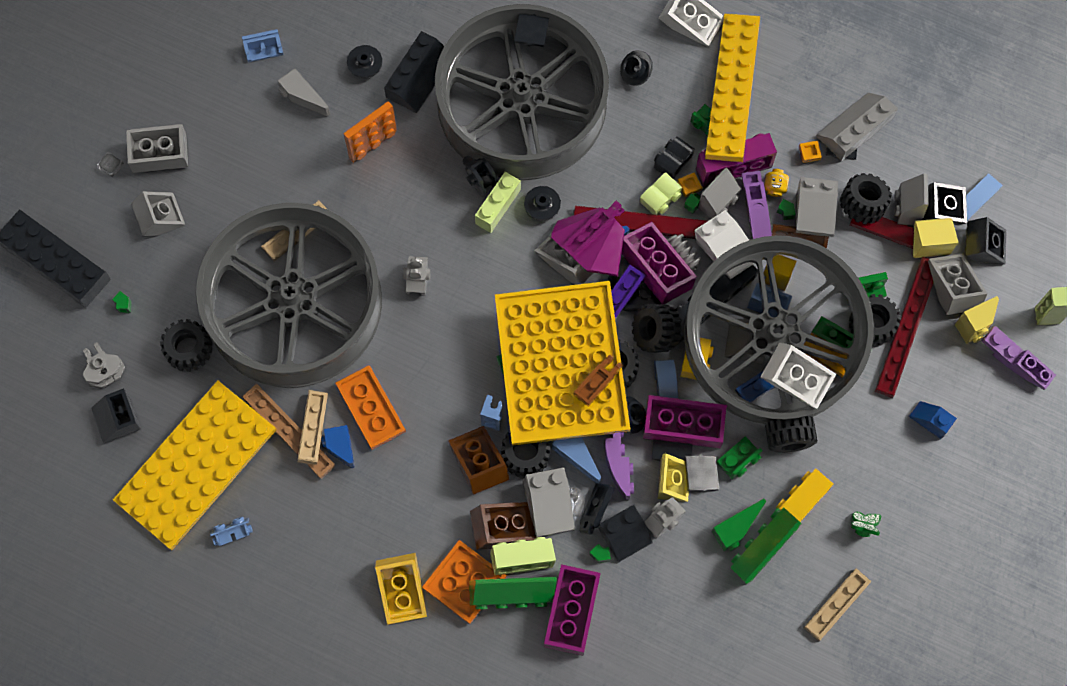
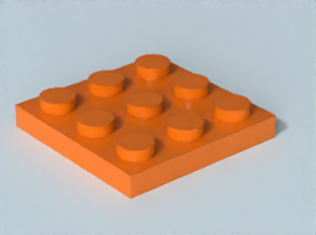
M389 101L343 133L348 155L353 163L364 158L370 150L378 148L385 139L395 135L397 128L394 110Z
M459 540L422 588L468 624H471L482 609H475V605L470 606L469 581L506 579L507 575H494L493 565Z

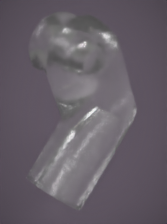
M577 487L569 488L570 498L574 501L573 515L580 517L585 504V498Z

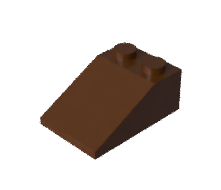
M484 426L448 440L473 495L509 480L506 464Z
M528 502L480 504L470 511L476 550L492 549V546L497 543L506 542L508 544L521 539L532 541L536 538Z

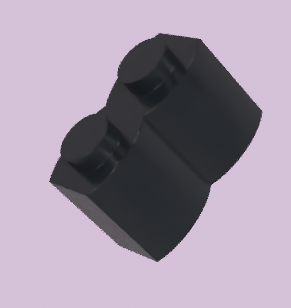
M678 136L673 140L670 139L665 146L666 149L662 153L659 152L654 158V168L662 174L667 173L672 179L688 163L695 151V148Z

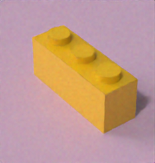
M816 468L812 473L808 470L801 478L803 483L799 487L795 485L788 493L791 496L787 501L782 499L775 508L782 510L784 507L801 522L834 484Z

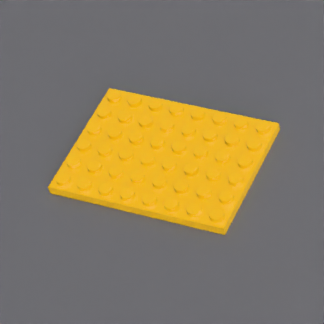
M610 281L495 294L512 445L629 432L630 423L622 368L589 407L573 395L580 384L609 355L613 357L612 362L605 368L608 372L616 364L621 363Z

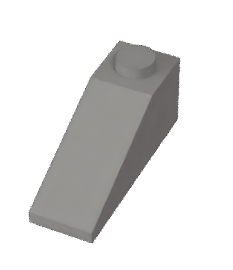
M296 68L278 80L280 87L278 90L284 98L287 96L293 103L327 117L330 115L328 105Z

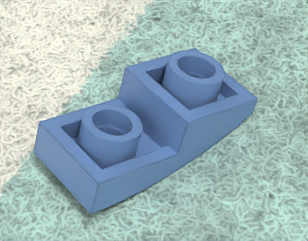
M674 360L654 361L657 396L678 399Z

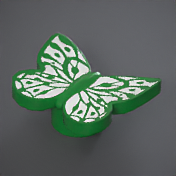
M858 511L853 513L852 520L854 522H852L851 528L855 529L857 535L861 537H870L871 534L879 536L880 532L875 526L879 525L881 521L880 514H867L865 516Z

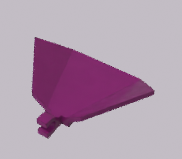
M616 200L607 210L599 207L558 220L552 231L551 238L587 272L618 276L625 230L614 217L621 215L625 210Z

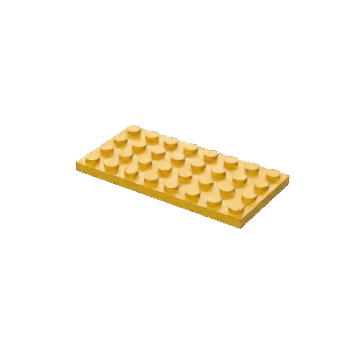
M217 380L115 496L113 501L170 550H173L277 429Z

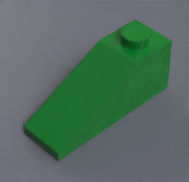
M821 316L812 333L834 345L845 349L850 348L854 334Z
M765 499L758 501L713 527L711 532L723 551L728 549L733 551L741 546L740 542L765 505Z

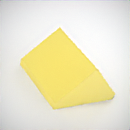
M951 218L915 221L914 258L950 255L958 244V239Z
M663 454L660 463L657 499L669 500L673 497L676 501L688 502L689 491L685 461L668 454Z

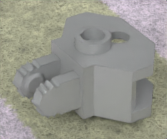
M409 256L407 268H403V279H406L407 295H410L411 292H419L421 295L426 294L427 280H430L431 270L428 269V257Z
M96 342L94 343V348L98 354L95 356H91L92 354L89 349H83L88 363L83 376L91 387L104 388L121 378L125 366L118 355L106 354L99 343Z
M671 497L663 504L660 502L651 509L653 513L644 522L657 539L668 529L671 531L679 523L678 520L686 511Z

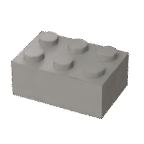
M182 124L126 130L128 165L133 173L188 167L187 136Z

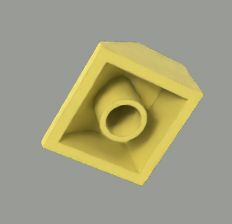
M998 296L963 312L955 323L966 344L971 341L976 343L984 338L983 335L989 332L988 329L993 324L999 302Z

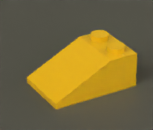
M416 553L376 560L375 569L387 625L427 617Z

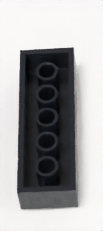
M20 209L0 230V245L85 308L88 307L111 280L106 271Z

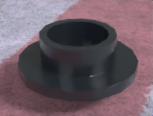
M370 45L357 46L347 56L349 71L359 78L373 77L382 67L383 59L381 53Z
M640 50L627 54L620 66V74L623 81L632 86H639L645 83L653 70L651 57L646 52Z
M548 186L534 187L527 193L524 200L527 214L539 221H546L555 217L561 206L559 194ZM544 199L546 202L541 203L540 200Z
M626 396L630 431L625 433L636 434L643 429L645 424V409L635 398Z

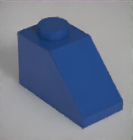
M922 401L917 404L909 415L911 419L940 439L945 436L957 419L942 407Z
M348 426L324 429L325 435L321 436L323 447H326L331 455L348 467L354 468Z

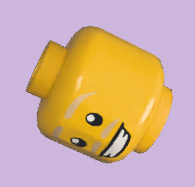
M773 169L772 172L766 173L764 188L767 195L782 197V194L787 192L789 177L783 173L784 170Z

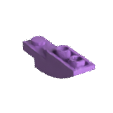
M760 171L742 173L752 238L772 236Z
M993 326L982 339V342L994 352L992 355L997 360L1037 387L1045 390L1055 378L1056 374L1029 350H1022L998 327Z
M624 432L612 433V438H605L604 442L607 466L618 491L625 500H629L630 494H634V482H630V475H633V463H629V457H621L625 456V444H621V437H624Z

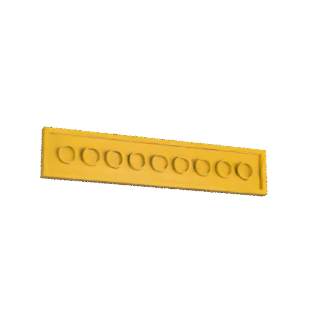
M724 13L705 159L743 162L760 16Z

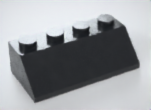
M421 31L385 85V97L418 113L435 86L437 63L445 46L437 38Z

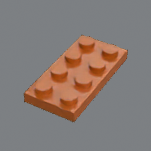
M370 365L335 383L371 450L406 432Z

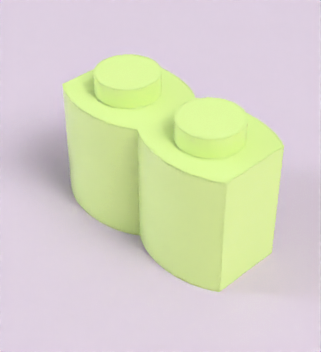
M664 173L641 195L640 203L652 214L662 215L669 208L668 204L672 201L676 202L681 197L682 187L667 173Z

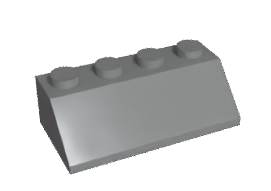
M868 92L820 131L816 137L840 161H843L893 120L898 108L885 96Z

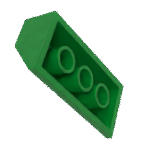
M784 507L782 510L777 508L770 516L773 520L768 525L764 523L757 531L760 535L755 540L751 538L744 546L746 548L745 552L742 555L738 553L731 560L733 565L730 568L746 584L752 582L802 525Z
M556 577L469 581L470 606L475 605V609H488V605H495V609L508 608L507 604H515V608H525L527 603H535V607H547V603L553 602Z

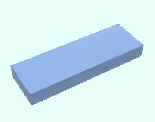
M989 173L966 195L967 221L1003 186Z

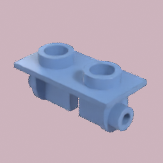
M242 516L232 520V524L225 526L223 523L213 527L210 536L215 535V538H212L214 545L222 546L232 542V533L235 534L236 540L249 536L253 532L251 525L247 526L246 524L249 523V517L244 519Z

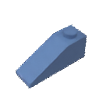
M581 437L555 440L552 444V450L592 481L600 483L601 476Z

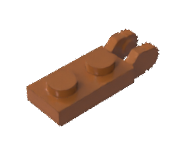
M611 355L606 357L601 364H598L573 393L587 407L593 403L623 367L619 362L608 372L605 368L613 360Z

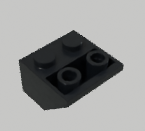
M124 388L105 395L91 408L104 444L141 430L130 396Z

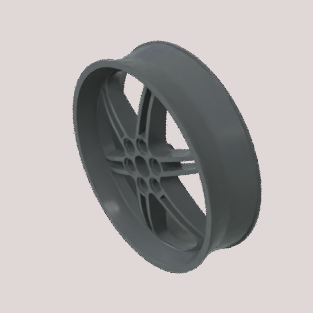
M513 4L487 10L463 24L448 40L439 57L435 73L439 121L448 142L463 159L468 155L475 160L485 158L492 166L496 177L501 178L504 172H507L519 180H532L557 174L578 162L594 145L603 128L609 90V75L605 57L596 40L580 23L554 9L531 4ZM519 13L526 15L535 14L539 17L549 18L546 35L559 40L567 47V50L532 75L525 71L519 43H514L519 68L513 69L508 35L511 34L514 41ZM493 37H501L505 43L510 76L506 79H501L462 66L459 60L467 51L482 41ZM578 61H584L588 64L594 83V98L589 105L566 100L548 94L545 91ZM458 82L499 101L469 125L460 126L456 123L451 111L450 91L452 85ZM502 89H508L507 92H503V91H501V90H502ZM536 100H542L543 102H542V103H537V102H535V101H536ZM506 105H511L512 107H511V108H505L504 106H506ZM522 111H529V113L524 114ZM541 113L566 120L585 123L586 126L574 139L565 145L551 151H542L539 144L535 115ZM515 118L519 121L527 155H511L496 152L483 147L476 139L492 131L508 119ZM525 124H531L536 154L531 152Z
M304 203L272 204L260 207L239 217L229 224L212 242L202 260L197 278L196 297L199 314L218 352L234 369L244 376L270 386L284 388L310 386L342 373L359 359L368 348L381 318V284L376 263L368 244L357 229L348 221L327 209ZM310 228H316L330 234L351 253L350 259L311 278H304L306 231ZM276 230H287L290 232L286 269L282 277H275L237 253L238 249L254 237ZM299 230L297 269H292L295 232ZM232 261H238L239 263H241L257 275L267 280L266 284H264L263 282L249 274L247 271H245ZM226 270H234L268 294L265 300L227 318L221 319L215 316L216 291L219 281ZM364 274L367 278V298L363 313L356 323L351 324L316 302L318 297L335 289L355 275ZM292 278H298L294 283L289 282ZM327 280H330V281H328V282H326V283H324V284L318 286L319 284H321V283H323V282H325V281H327ZM274 286H281L277 291L272 290ZM308 287L314 288L311 292H305ZM272 304H279L276 309L270 308ZM306 305L312 306L310 310H303ZM289 313L295 314L291 319L286 318ZM320 313L324 315L328 319L332 320L333 322L337 323L338 325L346 328L351 332L347 333L339 329L338 327L318 317L317 314ZM274 318L280 319L278 358L273 365H264L249 358L238 350L230 340L231 335L249 329ZM308 319L346 340L341 348L325 358L306 364L293 363L300 321ZM286 328H292L287 363L283 364Z
M776 235L751 239L729 249L718 257L697 283L684 323V344L687 359L696 380L703 390L717 404L727 405L726 410L730 413L762 424H766L773 419L814 417L835 404L853 387L864 371L871 353L874 337V322L870 301L863 285L853 270L827 248L812 241L792 236ZM779 254L791 256L812 265L826 278L825 284L790 310H784L781 307L772 264L773 257ZM762 260L767 262L773 302L768 303ZM744 263H755L758 269L763 313L756 315L717 301L710 296V288L721 276L731 269ZM828 286H834V289L803 316L798 312L801 307ZM837 293H842L847 297L853 315L852 346L848 349L806 334L800 329V324ZM706 304L746 318L749 322L746 324L708 308ZM768 310H776L778 316L775 318L770 317ZM706 314L752 335V341L717 370H712L706 365L701 350L700 322ZM793 316L796 319V324H789L786 317ZM753 322H761L763 328L760 330L755 329ZM775 328H781L780 333L775 334L773 331ZM790 336H798L799 343H792ZM763 340L766 343V348H758L756 341ZM805 341H807L809 343L815 344L825 349L846 355L847 359L840 358L804 346L803 344ZM780 342L792 345L803 353L839 363L845 368L844 376L834 387L826 392L818 409L799 401L791 395L792 404H788L785 392L779 388L781 406L777 409L761 407L742 399L732 392L727 385V380L761 355L765 354L771 358ZM749 349L752 350L754 353L752 357L724 378H719L718 375Z

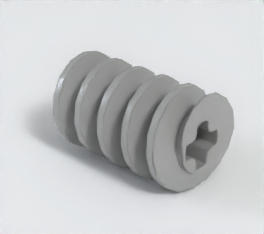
M683 234L669 238L667 241L690 269L695 271L702 258H694L697 255L696 251L690 253L693 247H686L688 240L681 241L684 236Z

